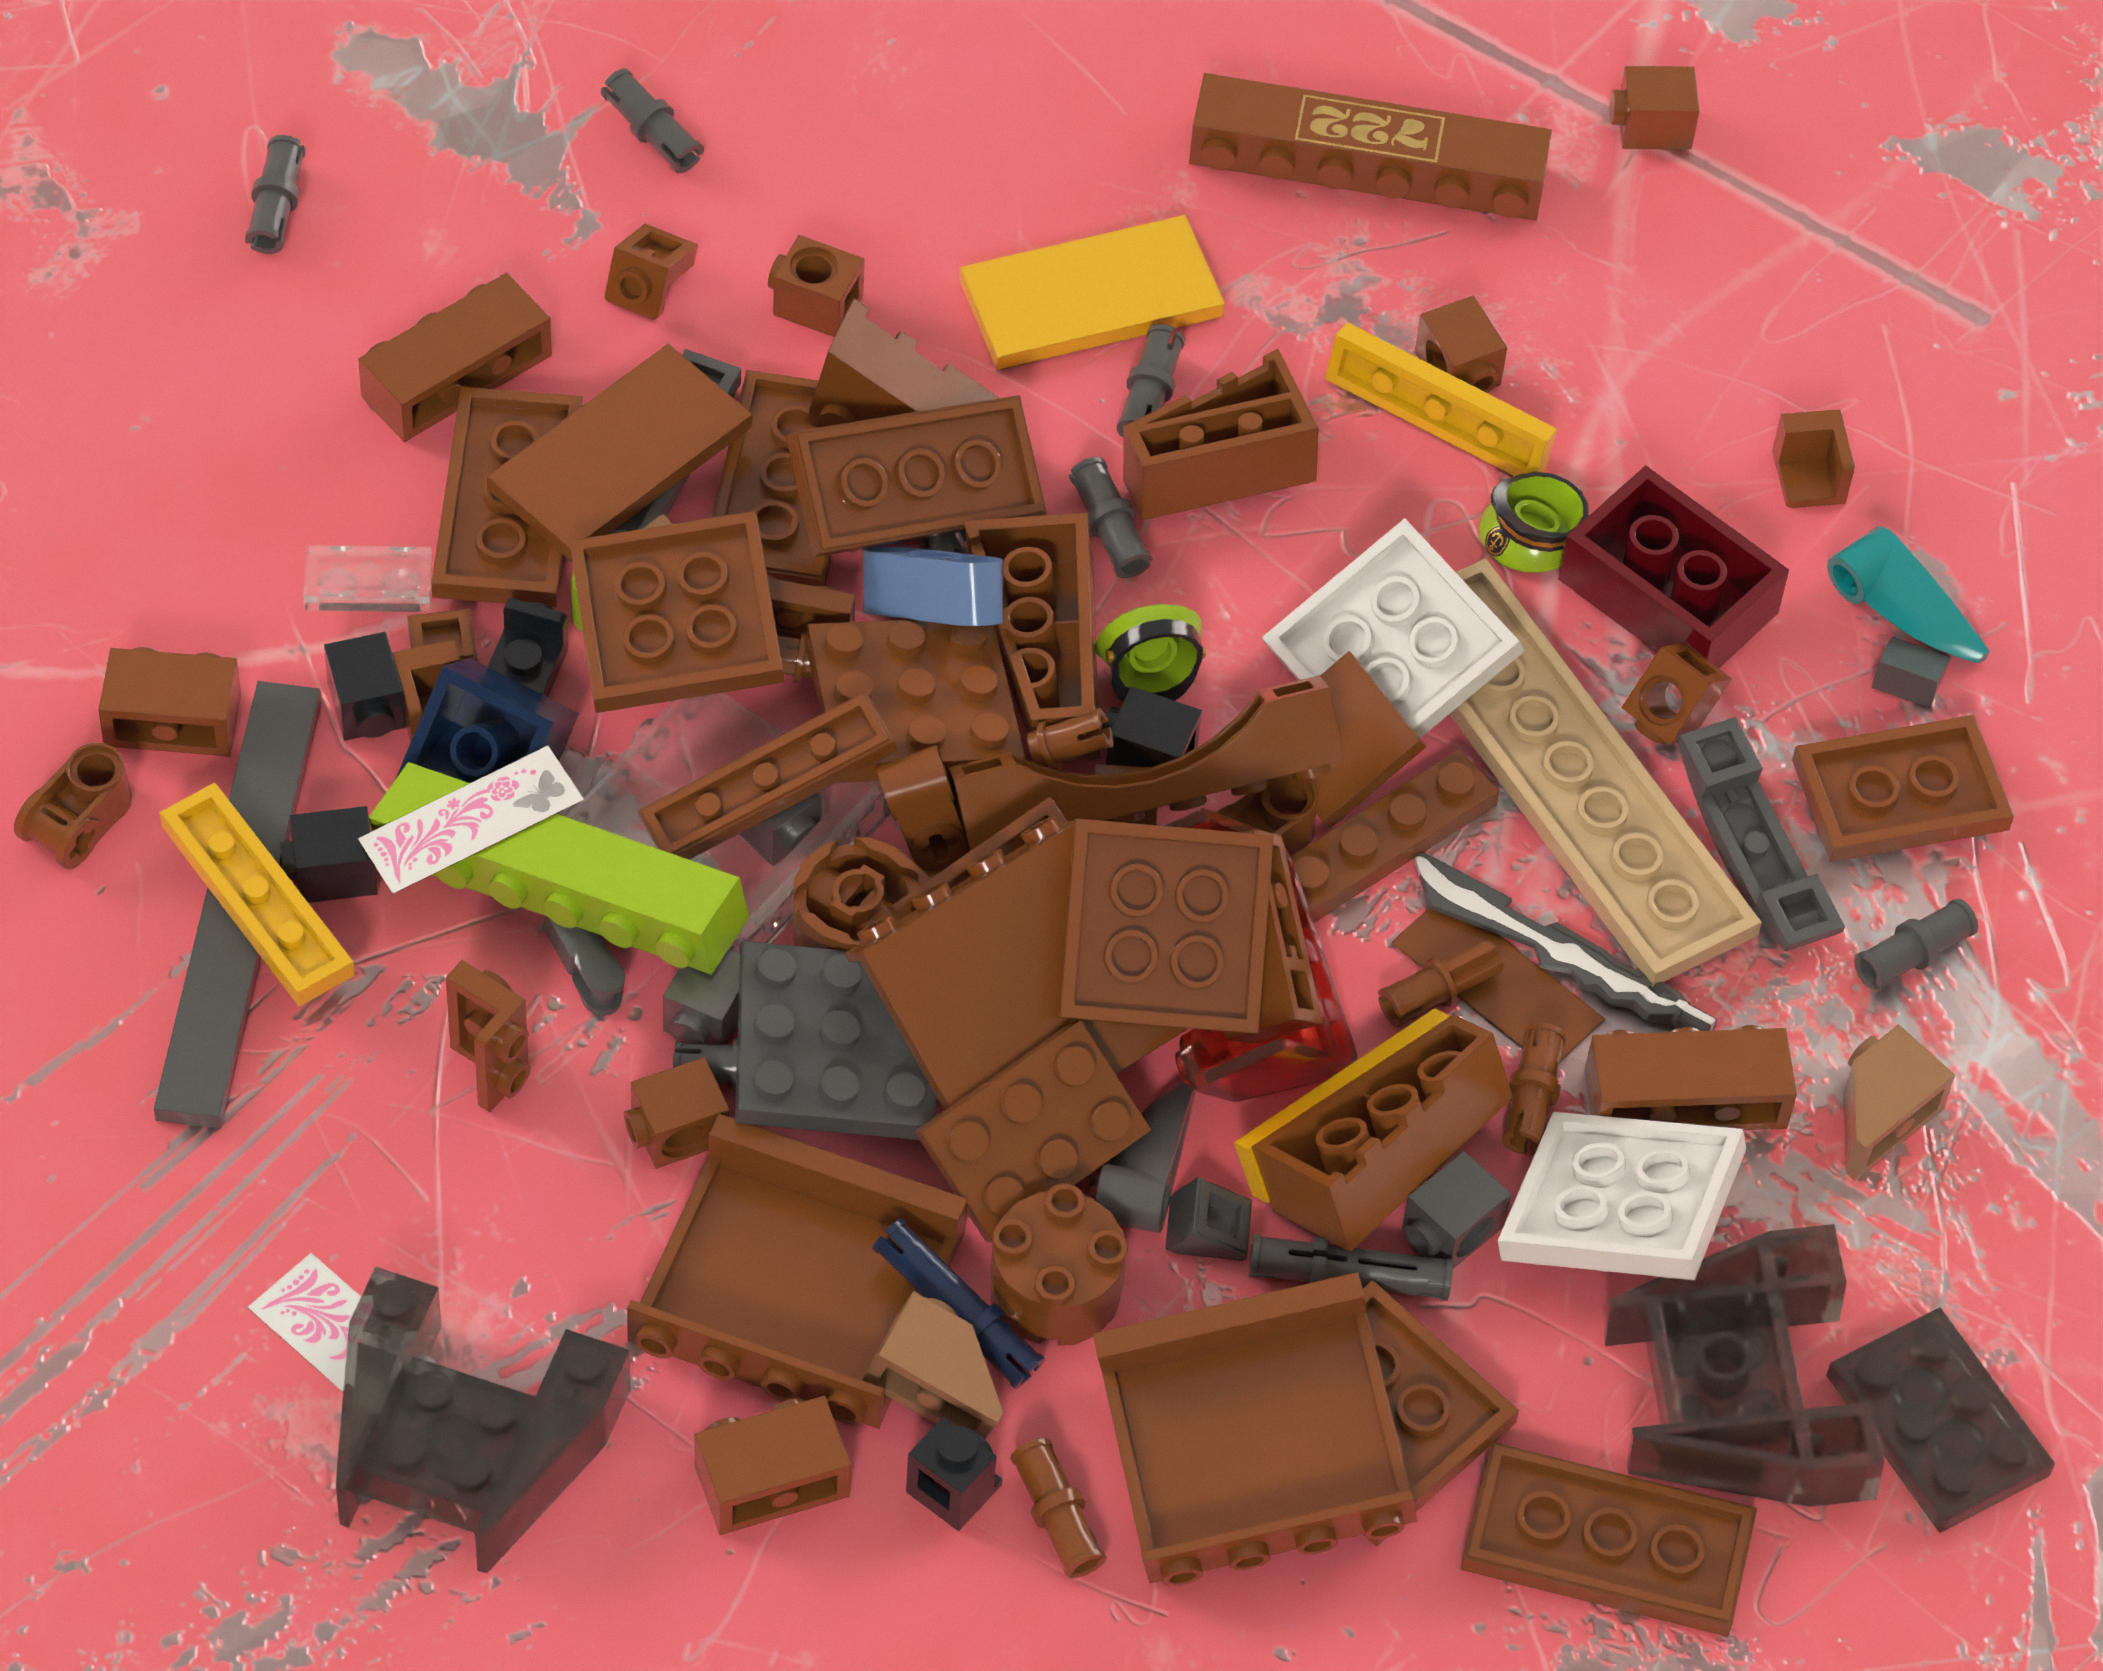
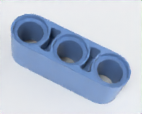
M872 547L863 549V612L960 626L1003 623V559L911 547Z

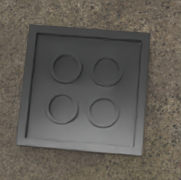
M750 941L743 942L740 953L735 1123L919 1140L915 1131L936 1117V1095L861 962H848L844 955L847 951Z

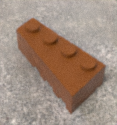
M1088 512L963 521L968 553L970 555L1003 559V623L995 625L1003 663L1027 734L1037 730V724L1047 721L1051 726L1099 708L1097 654L1095 651L1094 563ZM1100 729L1093 730V731L1087 732V733H1085V734H1090V733L1099 731ZM1100 749L1063 762L1101 759Z
M1453 1014L1253 1145L1251 1148L1272 1210L1344 1250L1351 1252L1513 1098L1494 1034Z

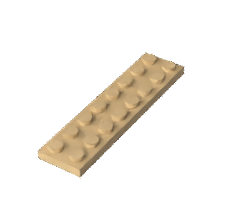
M1485 558L1457 571L1458 576L1520 641L1524 652L1449 715L1635 966L1651 981L1652 987L1657 982H1665L1757 937L1762 924L1761 920L1489 561Z

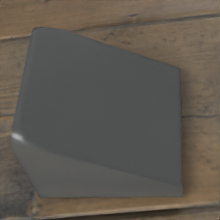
M1892 637L1879 661L1872 688L1931 708L1951 657Z
M1200 1177L1195 1178L1171 1196L1166 1250L1183 1255L1242 1261L1247 1257L1252 1200Z

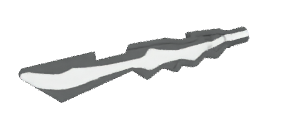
M1418 853L1415 856L1414 863L1430 909L1534 948L1541 968L1570 974L1579 984L1578 986L1582 991H1595L1609 1005L1632 1009L1647 1022L1669 1024L1676 1028L1691 1027L1700 1031H1714L1718 1019L1691 1005L1682 993L1666 983L1657 982L1652 987L1651 981L1639 968L1634 970L1620 963L1606 950L1560 923L1556 922L1543 926L1509 908L1508 906L1511 904L1512 898L1426 853Z

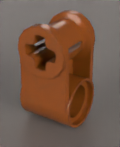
M90 743L74 751L48 782L29 796L22 805L14 822L15 835L26 842L35 840L56 854L58 864L66 869H73L79 866L93 851L96 843L130 808L131 793L121 754L114 747L105 743ZM100 781L107 782L101 786H90Z
M937 745L876 766L877 775L894 821H898L910 854L916 864L925 869L937 870L946 868L961 858L966 851L967 840L956 812L954 792Z
M1293 774L1269 779L1268 788L1245 795L1234 804L1220 809L1209 818L1201 829L1241 833L1257 829L1282 835L1286 857L1289 858L1312 841L1315 832L1318 799L1316 787L1310 779L1295 780ZM1290 810L1296 812V814L1286 815L1278 811Z

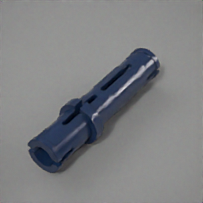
M903 1218L894 1222L886 1230L890 1236L886 1238L880 1236L874 1243L872 1250L876 1254H880L923 1297L938 1299L953 1308L958 1317L972 1324L983 1356L1010 1382V1385L1015 1390L1021 1387L1032 1377L1028 1372L1032 1369L1037 1371L1044 1363L1045 1357L1038 1354L1003 1320L1006 1312L995 1303L989 1306L907 1226V1222ZM894 1240L904 1249V1251L894 1242Z

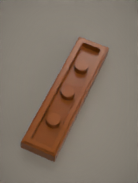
M864 691L637 811L657 849L690 860L898 750L890 732L868 694Z

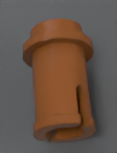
M1096 708L1092 712L1051 726L1047 721L1038 723L1037 730L1027 735L1029 750L1035 764L1059 770L1062 768L1063 761L1102 748L1113 747L1111 727L1085 734L1100 729L1102 727L1101 724L1108 721L1104 711L1101 708Z

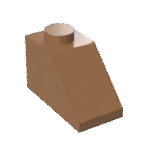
M1899 1024L1879 1040L1875 1036L1867 1038L1856 1048L1848 1061L1851 1071L1844 1091L1846 1173L1854 1181H1857L1945 1108L1955 1078V1074Z
M913 1291L893 1321L862 1381L884 1388V1395L935 1424L942 1417H945L954 1425L972 1429L986 1439L1003 1414V1409L973 1325L958 1317L953 1308L938 1299L925 1298Z

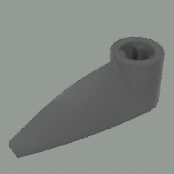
M1186 1077L1180 1080L1153 1101L1141 1113L1151 1131L1114 1156L1109 1164H1104L1099 1178L1095 1201L1113 1214L1119 1226L1156 1233L1162 1232L1196 1092L1197 1077Z

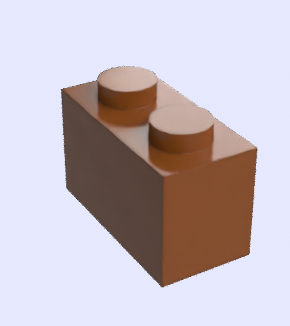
M146 647L134 649L110 648L98 709L103 743L120 748L230 757L241 698L237 658L221 657L213 653L193 655L158 652Z
M825 1395L807 1401L800 1398L789 1399L777 1404L769 1412L742 1420L735 1417L724 1418L712 1423L704 1431L694 1433V1466L719 1535L850 1497L851 1463Z

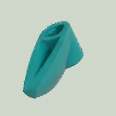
M1883 526L1875 527L1830 557L1827 561L1829 577L1834 587L1847 601L1853 604H1861L1865 601L1875 611L1905 633L1942 652L1974 663H1981L1987 659L1990 650L1925 567L1889 529Z

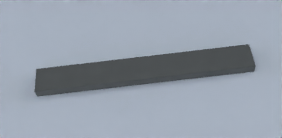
M257 681L229 801L282 868L280 842L289 841L291 832L290 815H295L321 705V693L319 688ZM208 887L154 1105L155 1121L221 1129L261 956Z

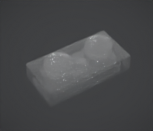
M307 545L304 583L305 611L431 612L432 547Z

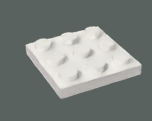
M1405 518L1262 637L1271 652L1297 680L1320 676L1350 651L1357 657L1420 738L1524 652L1520 641Z
M1553 1112L1498 1238L1501 1261L1695 1280L1746 1151L1744 1130Z

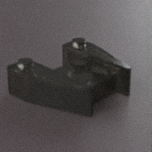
M1835 1224L1767 1231L1704 1258L1695 1280L1659 1277L1608 1299L1604 1330L1605 1346L1646 1342L1661 1422L1660 1425L1632 1427L1627 1460L1628 1474L1807 1507L1877 1499L1884 1458L1872 1402L1804 1409L1788 1331L1790 1326L1836 1322L1840 1320L1847 1281Z
M375 1266L349 1321L335 1484L339 1524L350 1527L358 1507L365 1496L475 1533L477 1571L487 1574L606 1446L631 1389L630 1350L566 1329L535 1397L426 1361L442 1327L439 1287Z

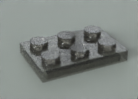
M1941 1307L1836 1359L1829 1365L1826 1376L1939 1533L2040 1482L2052 1473L2055 1462Z

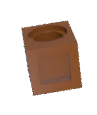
M798 235L788 254H779L776 257L768 276V288L774 289L773 315L835 337L853 298L859 302L863 298L865 258Z
M1474 295L1420 314L1415 353L1419 359L1486 393L1494 387L1501 385L1507 346Z
M1685 642L1663 646L1659 649L1621 708L1637 719L1634 725L1645 737L1658 744L1678 743L1679 735L1701 727L1732 678ZM1669 683L1675 685L1682 696V705L1678 713L1673 712L1665 700V691Z
M703 1057L631 1082V1109L624 1111V1121L635 1148L638 1149L645 1146L655 1169L709 1151V1133L718 1114L729 1117L730 1109L706 1058Z

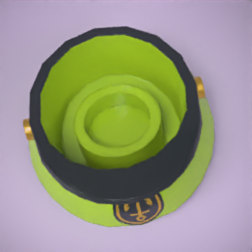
M1543 472L1515 474L1511 478L1500 481L1492 489L1491 503L1485 508L1480 519V539L1487 552L1502 566L1531 573L1561 568L1567 535L1589 516L1588 502L1580 489L1569 480L1555 474Z
M1171 604L1138 607L1122 613L1112 620L1097 637L1095 651L1111 668L1112 687L1117 698L1123 703L1131 686L1174 701L1184 695L1196 678L1202 658L1206 657V649L1201 643L1202 620L1195 611L1181 605Z

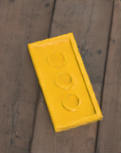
M1186 215L960 267L959 281L996 370L1147 335L1149 328L1156 324L1178 328L1224 317V300Z

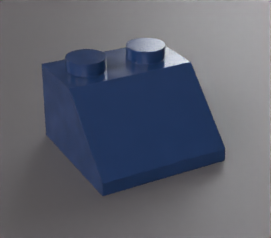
M471 658L445 665L441 669L397 777L406 764L410 762L467 783H472L546 746H549L557 760L560 761L580 713Z

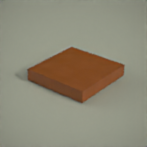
M1350 651L1320 675L1330 689L1345 761L1330 764L1331 771L1329 773L1310 779L1317 790L1316 814L1329 828H1332L1427 747L1357 657Z

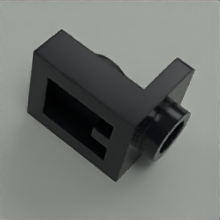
M509 598L503 609L504 630L488 667L548 697L568 651L567 615L561 611L554 610L544 603H528Z

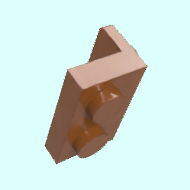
M461 960L446 976L450 1048L475 1063L478 1105L491 1112L504 1097L512 1098L525 1084L530 1073V1065L528 1064L527 1040L529 1031L527 1030L526 1000L513 992L508 983L498 974L489 970L481 972L469 963Z

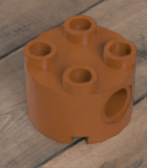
M854 837V844H845L839 847L838 840L821 845L804 859L794 878L793 946L849 951L859 945L861 941L857 933L885 916L892 915L888 908L920 886L918 882L919 874L913 862L895 846L870 837Z
M1057 1184L1047 1192H1039L1018 1201L1000 1219L999 1224L995 1227L992 1241L990 1266L992 1304H997L1006 1312L1003 1320L1023 1339L1040 1344L1042 1337L1049 1340L1058 1339V1346L1075 1345L1093 1337V1333L1101 1332L1115 1317L1123 1290L1127 1242L1124 1238V1232L1113 1214L1091 1197L1084 1196L1083 1192L1076 1186Z

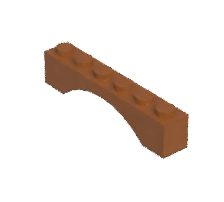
M1318 675L1258 690L1238 716L1212 739L1180 758L1146 770L1114 775L1073 774L1037 765L1011 752L948 767L961 825L965 832L967 845L971 851L1048 797L1052 798L1067 821H1074L1077 818L1135 823L1145 818V810L1169 805L1171 811L1193 809L1207 802L1206 795L1231 789L1232 795L1236 796L1253 794L1268 788L1269 779L1293 774L1295 780L1317 778L1331 771L1330 764L1345 761L1330 689Z

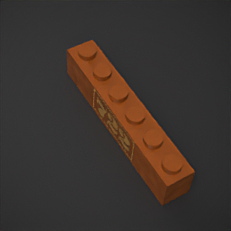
M1204 73L1192 128L1189 164L1206 166L1216 170H1230L1267 176L1278 180L1285 179L1322 185L1332 189H1346L1383 195L1393 199L1401 198L1438 204L1448 208H1462L1499 214L1509 218L1517 217L1537 221L1552 129Z

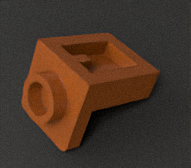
M645 223L614 247L604 295L605 300L647 318L657 319L663 313L668 286L694 266L698 244Z

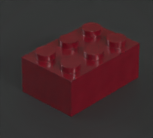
M1645 465L1567 535L1558 580L1655 652H1658L1663 646L1685 642L1716 667L1720 668L1779 613L1789 569Z

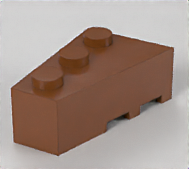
M853 298L828 350L806 423L820 428L998 399L999 397L948 363L941 370L913 351L916 340L903 331H900L894 338L865 318L869 308Z
M1279 349L1264 355L1262 366L1240 377L1231 372L1217 379L1216 389L1193 401L1185 395L1124 426L1123 481L1142 521L1316 482L1318 426Z

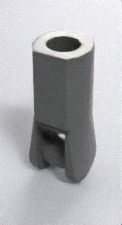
M545 916L544 930L567 972L572 975V980L584 1006L595 1015L606 1016L615 1013L621 1006V990L624 987L625 973L612 952L607 948L608 945L603 936L578 927H562Z

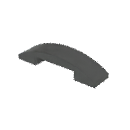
M1737 717L1679 735L1677 742L1682 760L1708 831L1741 895L1761 920V925L1785 952L1843 933L1845 925L1818 873L1807 876L1758 781L1763 767Z

